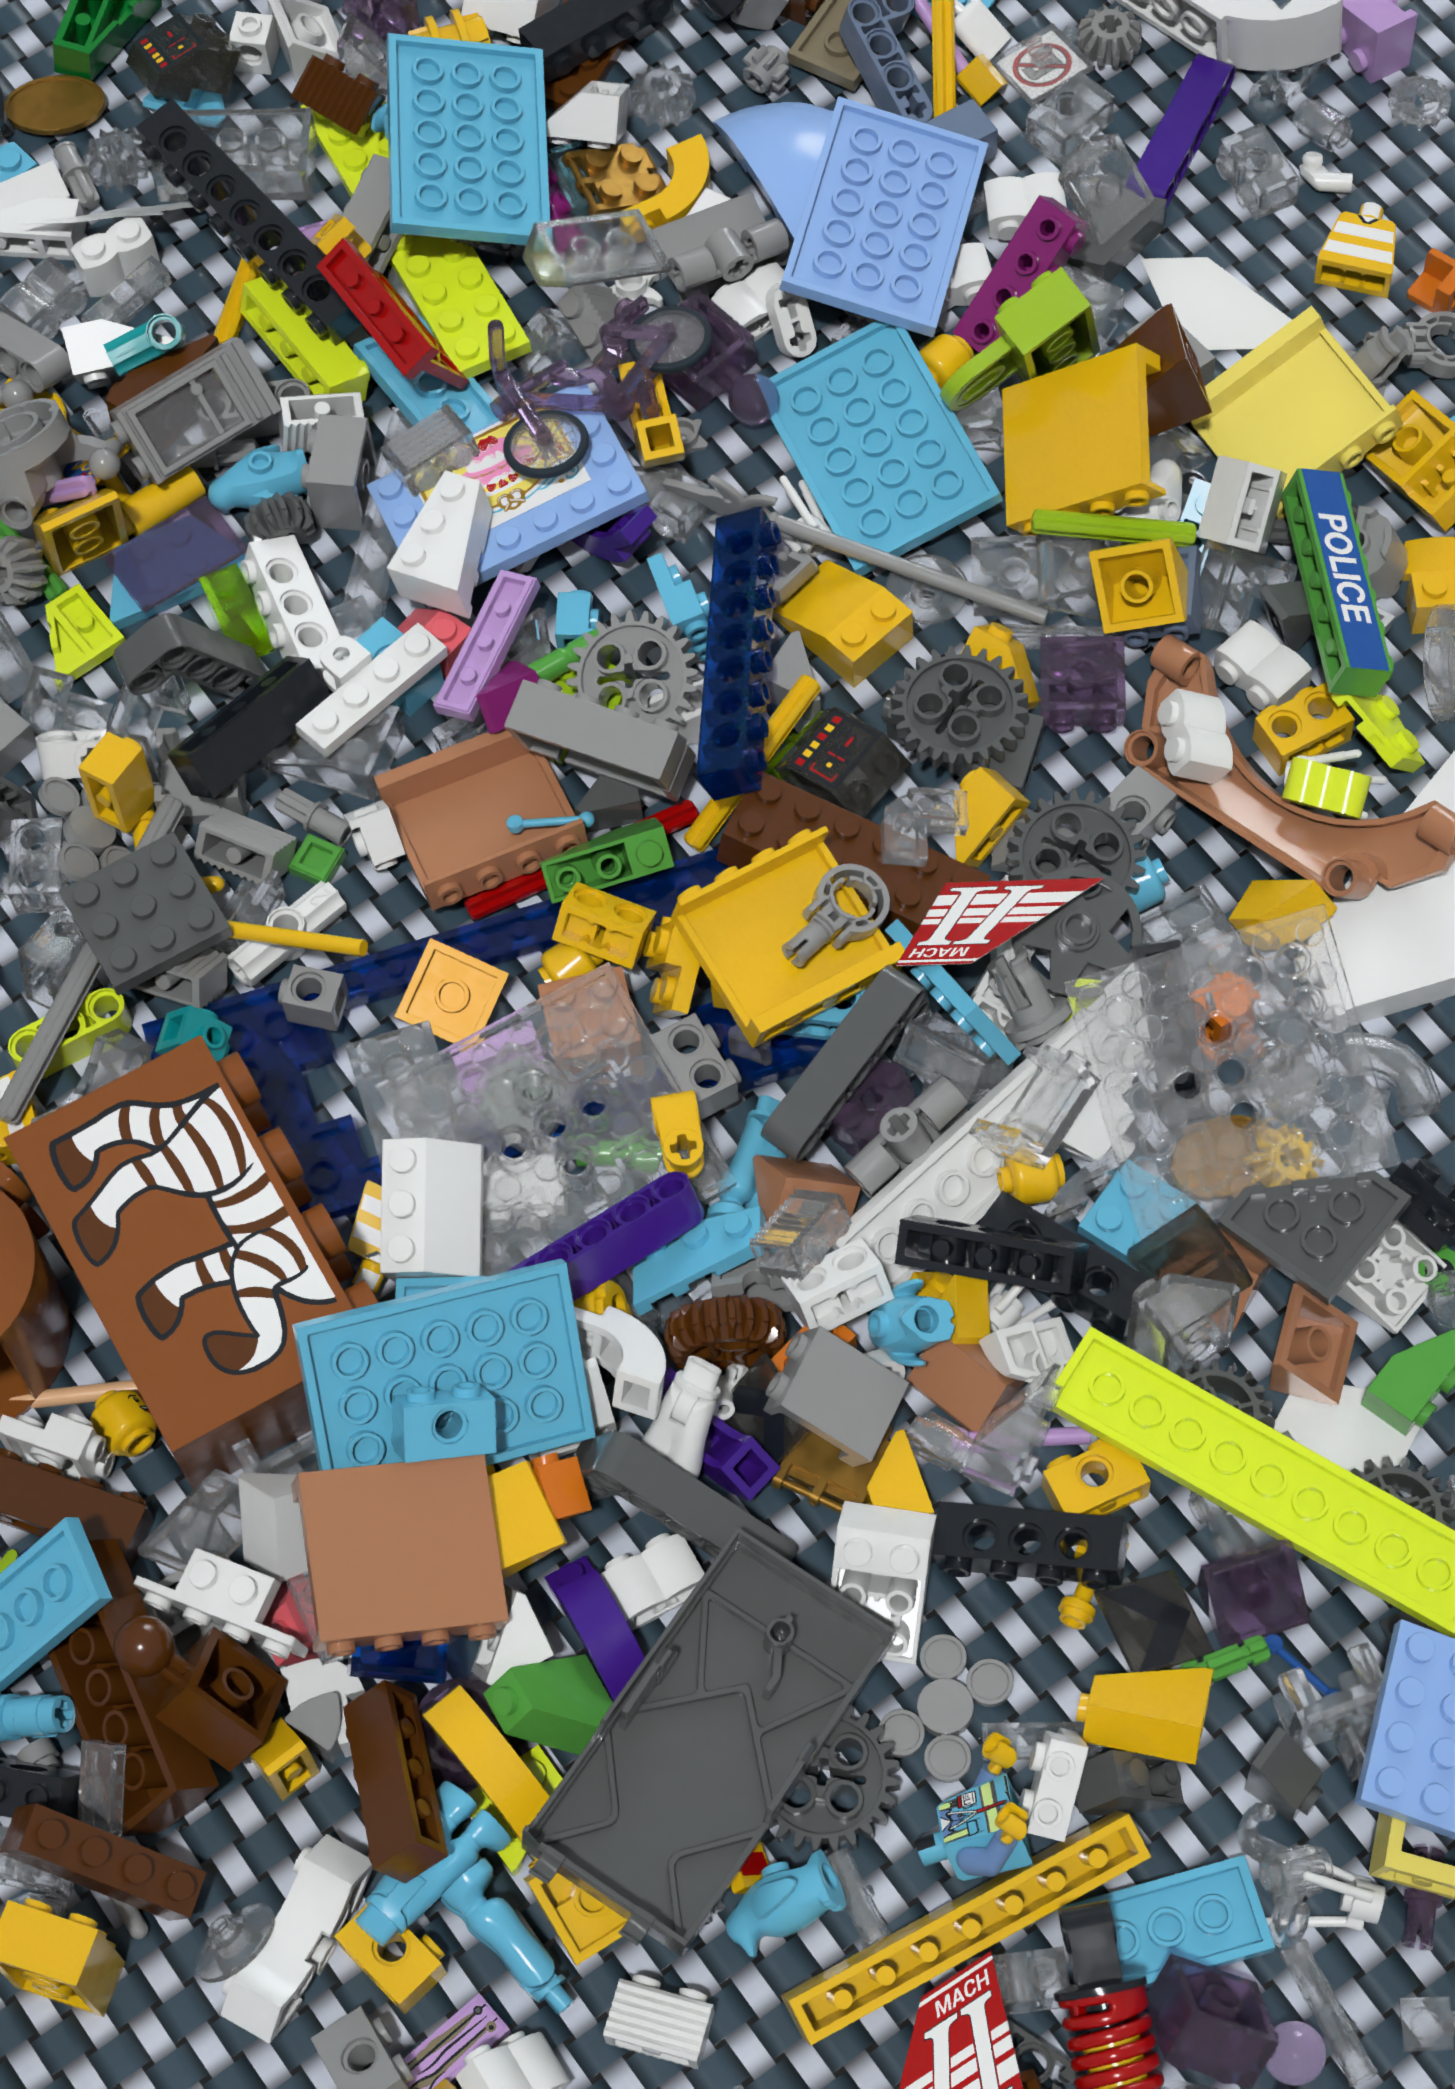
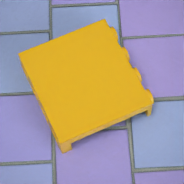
M1134 343L1002 389L1007 527L1022 533L1026 538L1039 539L1047 535L1032 532L1031 519L1035 509L1114 515L1116 510L1129 506H1145L1149 504V500L1166 495V489L1151 482L1146 376L1161 371L1160 356L1138 343Z
M826 826L814 832H811L810 829L802 830L789 839L788 845L776 851L773 847L767 848L754 856L751 864L739 870L736 866L729 867L715 877V882L703 888L700 885H694L677 897L678 901L671 919L752 1048L864 991L886 965L890 964L899 971L902 966H896L905 951L900 941L890 946L879 928L868 938L858 941H847L839 949H835L832 944L836 937L844 931L842 930L828 944L823 945L801 967L791 963L797 956V951L789 959L784 956L782 945L792 939L812 919L810 917L806 921L802 913L812 903L814 891L820 880L830 869L838 866L835 858L824 843L829 832ZM844 878L845 881L841 888L835 890L833 894L837 905L844 912L855 915V917L867 915L868 910L853 887L848 888L845 886L847 878Z

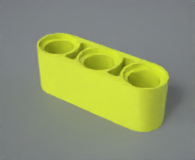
M102 988L85 996L67 1032L78 1030L77 1034L73 1037L62 1039L42 1079L105 1048L129 1033L132 1027V1019L121 994L117 996L114 989ZM117 1011L110 1018H101L106 1012ZM45 1017L19 1029L9 1039L8 1050L16 1068H18Z

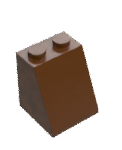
M1172 303L1163 306L1112 350L1138 343L1160 356L1161 371L1146 376L1149 437L1212 413L1198 358Z

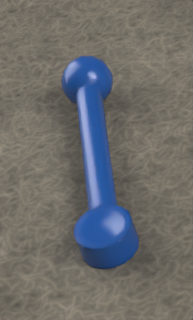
M1269 1634L1265 1638L1270 1654H1278L1324 1695L1327 1705L1337 1707L1342 1703L1343 1695L1341 1691L1336 1688L1330 1689L1283 1647V1640L1280 1636Z

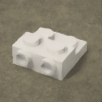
M51 1413L46 1426L38 1420L25 1415H19L18 1420L6 1415H2L0 1419V1440L7 1450L19 1455L23 1459L22 1462L37 1467L40 1462L60 1469L66 1478L78 1481L80 1477H85L98 1483L101 1478H107L113 1468L115 1455L105 1449L106 1438L97 1435L93 1428V1423L82 1416L69 1413L67 1418Z
M1060 1727L1058 1733L1046 1730L1043 1743L1039 1741L1034 1743L1029 1763V1769L1035 1771L1031 1790L1023 1789L1018 1804L1020 1808L1028 1813V1820L1025 1822L1027 1833L1065 1842L1089 1748L1076 1731Z

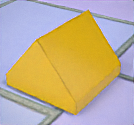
M984 54L976 56L956 76L957 82L975 100L979 107L983 106L1008 84Z

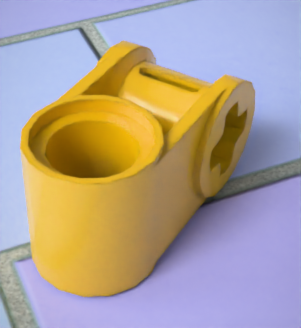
M694 1089L650 1097L656 1135L660 1140L667 1172L679 1171L687 1174L689 1180L696 1178L704 1167V1145ZM687 1150L690 1158L681 1159L678 1151Z

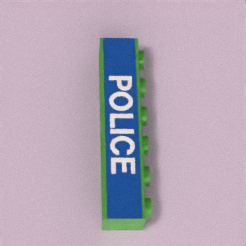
M1297 468L1281 497L1329 693L1376 697L1386 681L1391 678L1394 663L1388 653L1384 624L1380 622L1376 606V592L1371 586L1368 574V560L1363 555L1359 539L1360 529L1359 525L1355 523L1351 507V494L1347 491L1343 473Z

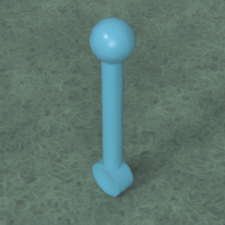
M584 811L579 816L522 819L519 815H512L507 819L506 824L509 832L519 833L524 828L565 825L582 818L585 828H588L594 824L595 816L589 811Z

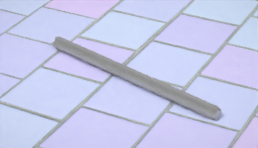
M165 796L161 800L135 851L175 830L185 811L181 800L171 796ZM87 941L84 943L0 1099V1121L15 1125L19 1122L101 968Z

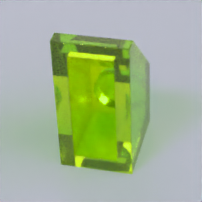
M237 563L198 578L206 605L221 634L251 646L255 649L258 658L275 651L252 593Z

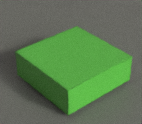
M308 833L290 862L288 869L290 874L315 885L320 881L331 883L347 854L344 848Z

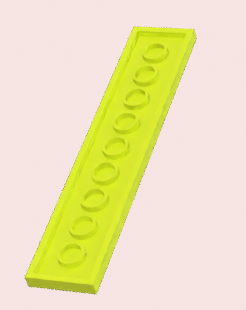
M304 104L301 105L303 118L349 196L352 197L360 182L361 174L367 168L373 154L388 158V140L385 136V131L374 133L370 127L364 138L359 137ZM402 235L389 263L432 335L460 372L467 378H471L532 352L528 337L469 240Z
M1090 1326L1045 1397L1044 1407L1440 1633L1455 1638V1531Z

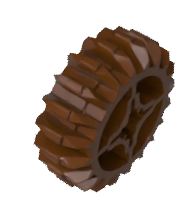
M728 1294L726 1297L712 1296L711 1299L706 1300L696 1299L693 1304H683L680 1306V1309L671 1312L670 1317L665 1320L664 1342L669 1361L675 1363V1366L684 1369L689 1356H697L720 1368L721 1373H725L730 1364L744 1365L748 1370H753L755 1366H765L783 1348L786 1340L785 1319L782 1318L781 1309L776 1307L775 1303L771 1301H764L761 1297L749 1298L745 1294L740 1297H732Z

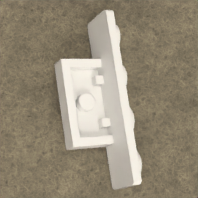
M195 1548L175 1590L138 1575L133 1585L146 1594L143 1601L156 1609L168 1612L171 1606L184 1611L183 1618L205 1628H208L210 1621L224 1626L221 1632L230 1638L246 1644L250 1637L264 1642L261 1647L262 1649L282 1659H287L290 1653L305 1658L309 1649L295 1637L262 1624L281 1585L273 1577Z

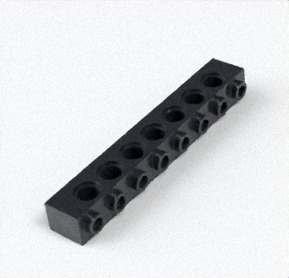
M170 99L136 126L143 141L139 148L152 164L159 161L164 166L162 171L169 182L175 188L182 185L187 190L185 195L192 206L199 213L204 210L211 216L209 221L215 230L223 238L228 234L235 241L233 246L239 255L247 263L252 259L259 266L257 271L262 279L271 288L276 284L283 291L281 296L286 304L295 313L301 310L307 316L305 318L306 323L319 338L325 335L336 346L362 325L316 267L325 256L173 99ZM303 271L302 273L293 276L296 272ZM327 296L325 299L317 301L320 297Z

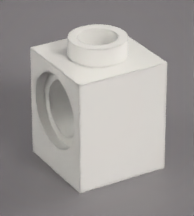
M236 11L228 38L235 71L272 75L280 47L273 15Z

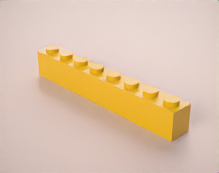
M1116 1810L1067 1837L1065 1842L1060 1841L1032 1856V1865L1001 1873L783 1993L781 1997L802 2039L809 2045H813L1151 1858V1855L1129 1813Z

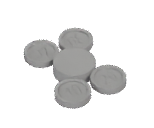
M50 777L42 783L38 790L39 800L49 812L57 816H68L63 825V833L68 844L64 845L57 854L58 867L66 877L77 882L98 871L99 867L102 869L132 853L125 847L111 846L116 838V829L93 816L85 788L82 789L79 795L74 785L60 777Z
M947 1634L931 1637L921 1648V1667L924 1673L934 1681L927 1684L918 1697V1716L904 1709L894 1710L886 1714L879 1723V1726L884 1728V1736L879 1743L893 1742L894 1752L891 1756L906 1758L920 1750L924 1743L925 1730L937 1737L926 1747L924 1753L925 1767L935 1780L943 1783H954L966 1776L972 1763L970 1748L958 1735L963 1733L972 1722L974 1716L973 1700L986 1707H994L1004 1703L1012 1693L1013 1676L1010 1669L1003 1662L996 1659H983L970 1668L966 1678V1688L962 1683L955 1680L963 1673L966 1667L967 1655L965 1647L957 1638Z

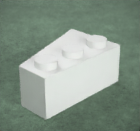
M444 471L387 566L390 577L401 597L469 619L471 618L473 588L478 584L479 573L477 569L480 554L484 553L492 515V507L481 481L450 471Z

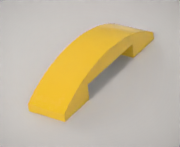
M458 1685L423 1713L422 1716L448 1750L454 1753L509 1824L510 1830L522 1844V1831L524 1827L533 1821L550 1796L490 1719L462 1686Z

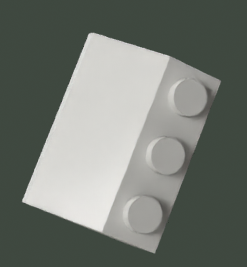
M426 1137L382 1139L380 1273L394 1282H396V1278L482 1276L483 1145Z

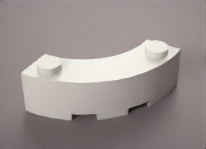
M328 1834L313 1848L307 1846L302 1850L293 1868V1872L297 1873L296 1878L274 1922L241 1969L239 1967L234 1968L223 1985L222 1993L227 1996L221 2012L222 2017L265 2042L271 2043L303 2002L300 1997L308 1987L314 1973L319 1976L321 1975L335 1951L338 1943L334 1935L341 1930L349 1912H355L371 1875L373 1867L369 1857Z

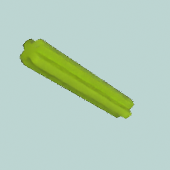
M1035 509L1031 519V529L1035 534L1134 543L1171 537L1175 546L1178 547L1193 546L1196 540V525L1190 522Z

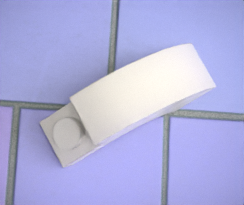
M608 1306L602 1315L574 1307L582 1358L588 1360L596 1357L598 1365L608 1370L615 1378L612 1406L655 1420L661 1406L666 1370L665 1353L657 1337L638 1319L614 1307Z

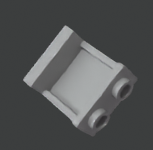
M821 1326L803 1333H797L786 1349L785 1355L789 1359L783 1371L778 1372L767 1387L766 1395L769 1399L764 1407V1411L770 1415L782 1413L841 1450L838 1459L851 1467L872 1462L909 1382Z

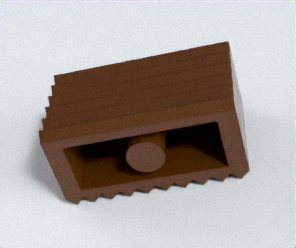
M328 53L325 54L323 59L312 55L291 97L352 134L364 138L371 127L373 114L378 107L382 106L386 98L385 95L377 91L380 84L360 72L357 78L352 77L344 72L347 64Z

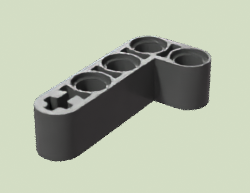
M172 613L160 614L150 619L121 643L113 654L129 692L134 695H143L154 691L175 674L236 698L266 673L255 649L251 646Z

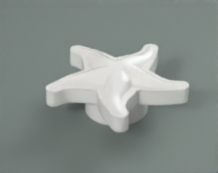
M622 265L616 266L615 284L609 288H612V294H616L615 299L619 300L623 306L622 311H626L627 317L636 310L639 304L663 306V297L651 288L653 282L660 279V271L658 269L643 273L637 269L624 270Z

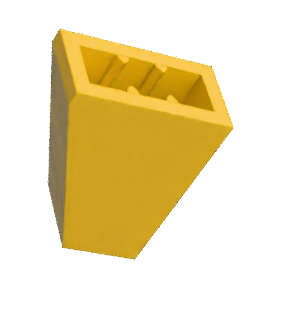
M1203 1667L1094 1675L1090 1694L1081 1692L1076 1721L1085 1722L1082 1739L1085 1743L1196 1765L1214 1669Z

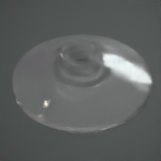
M928 554L906 558L907 560L967 581L963 571L946 558ZM890 572L887 579L886 589L913 611L914 623L933 625L946 622L957 616L967 602L965 597L894 572Z
M257 1902L245 1905L231 1914H224L218 1917L210 1925L207 1932L208 1936L203 1941L196 1955L194 1964L196 1974L204 1982L216 1983L226 1980L244 1969L262 1951L272 1935L275 1926L273 1910L267 1904Z

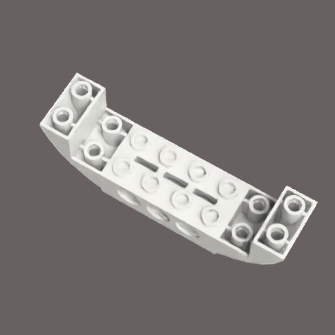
M1114 0L1128 10H1133L1134 14L1194 53H1200L1240 69L1253 71L1296 69L1320 62L1342 50L1343 0H1291L1283 9H1280L1272 0Z

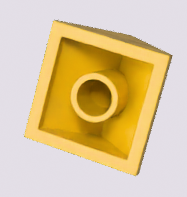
M1171 537L1088 552L1104 634L1187 620L1188 569Z

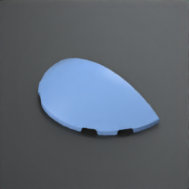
M781 102L748 107L713 121L715 128L744 171L749 172L771 205L776 218L783 223L788 237L793 243L833 111L808 103Z

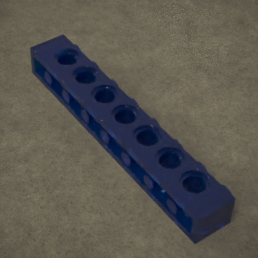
M762 506L716 518L696 771L697 778L714 801L761 790L762 771H765L767 767L764 739L769 734L766 708L771 702L768 677L769 672L773 670L770 647L771 640L775 638L772 616L773 608L777 606L774 585L775 576L779 574L776 554L777 545L781 543V533L777 523L774 520L770 521Z

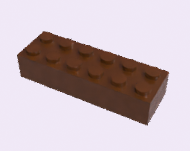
M761 770L756 771L726 825L716 857L717 861L730 867L736 866L739 870L751 864L752 858L761 851L773 847L776 851L788 845L789 839L800 831L810 829L811 832H814L826 826L829 832L824 843L838 865H862L874 871L885 883L890 896V907L879 929L886 939L893 942L895 941L887 934L885 929L898 919L914 936L945 883L990 881L991 876ZM854 888L857 895L859 896V898L861 899V901L863 902V904L869 912V903L867 898H865L864 895L858 891V889ZM878 904L875 906L876 910L872 915L873 920L878 915Z
M118 1539L88 1540L113 1599L54 1647L48 1655L64 1695L70 1697L74 1703L76 1712L75 1723L121 1837L164 1832L219 1786V1783L207 1755L155 1718L170 1681L159 1673L150 1677L133 1676L123 1670L116 1661L113 1644L119 1628L131 1618L149 1616L138 1588L133 1585L135 1580Z

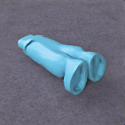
M766 1095L759 1096L756 1109L748 1113L737 1151L719 1187L720 1201L710 1205L705 1219L759 1206L752 1158L757 1154L787 1158L785 1153L761 1137L764 1124L780 1101ZM766 1240L767 1247L772 1248V1250L779 1249L783 1243L781 1241Z
M443 1781L436 1789L448 1856L406 1884L384 1874L371 1895L365 1899L368 1906L355 1919V1923L382 1947L396 1932L403 1934L406 1928L427 1911L463 1873L476 1864L479 1858L478 1853L482 1848L499 1852L503 1851L511 1842V1837L490 1813L483 1809L476 1814L460 1837L452 1839L453 1831L460 1823L469 1818L476 1810L477 1804L467 1793L448 1781Z
M483 1858L463 1873L441 1895L442 1899L440 1901L448 1910L462 1919L468 1931L500 1957L518 1985L538 2003L545 2000L559 2016L573 2003V1999L561 1986L566 1978L563 1974L559 1976L555 1974L553 1959L543 1945L526 1928L507 1901L499 1897L488 1900L484 1897V1892L491 1883L493 1867L486 1858Z

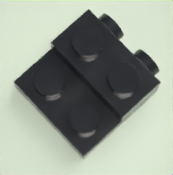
M1414 1157L1401 1162L1392 1176L1386 1177V1179L1412 1196L1411 1204L1398 1220L1439 1252L1455 1245V1188L1440 1178L1442 1172L1436 1165L1424 1158L1418 1160Z

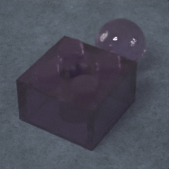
M700 290L696 291L679 306L693 309L708 320L713 333L711 347L705 357L696 365L680 372L661 373L663 382L697 411L725 390L729 394V408L736 419L747 425L766 423L777 412L780 396L776 385L768 377L756 373L743 375L756 364L754 335ZM678 316L663 318L641 336L642 356L644 358L657 356L659 363H673L683 360L699 349L704 340L705 332L697 322L689 318Z
M1170 1954L1147 1994V2009L1152 2016L1153 2028L1163 2059L1177 2069H1191L1209 2075L1223 2084L1234 2083L1252 2089L1265 2066L1275 2079L1291 2086H1300L1313 2081L1324 2068L1326 2047L1321 2035L1313 2027L1300 2021H1287L1273 2028L1258 1984L1255 1981Z

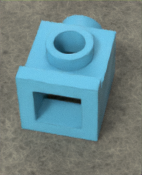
M585 590L558 592L555 625L557 649L565 647L569 642L582 636L584 632L588 633L595 629V623L597 621L600 622V609H593V596L590 592Z

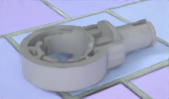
M1438 311L1424 316L1419 322H1404L1402 328L1409 334L1414 343L1413 353L1410 356L1406 355L1401 360L1407 365V368H1421L1424 372L1438 378H1455V354L1445 355L1438 351V347L1431 340V337L1438 334L1448 336L1449 331L1454 332L1452 338L1455 340V313ZM1366 332L1364 344L1376 337L1379 332Z
M842 864L830 869L816 887L812 903L803 910V918L806 921L810 917L812 919L792 939L782 945L784 956L789 959L797 951V956L791 963L801 967L823 945L828 944L842 930L844 931L836 937L832 944L835 949H839L847 941L862 940L874 934L886 918L890 907L889 892L883 880L871 869L858 864ZM844 878H847L845 882L846 887L858 889L867 898L869 903L867 915L855 917V915L844 912L837 905L833 894L835 890L841 888L845 881ZM878 904V915L872 922L870 918L876 910L875 906Z

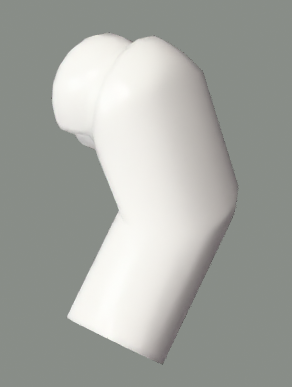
M1310 151L1303 155V164L1299 166L1301 176L1315 190L1320 192L1351 193L1352 173L1329 172L1322 166L1323 156L1319 152Z
M730 1364L726 1369V1374L719 1377L716 1386L720 1388L721 1393L716 1398L717 1402L713 1415L721 1420L729 1419L735 1412L732 1392L738 1385L749 1387L750 1371L746 1366Z

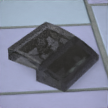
M1198 1203L1128 1248L1126 1259L1140 1273L1155 1281L1154 1300L1182 1329L1253 1285L1252 1276L1233 1246Z

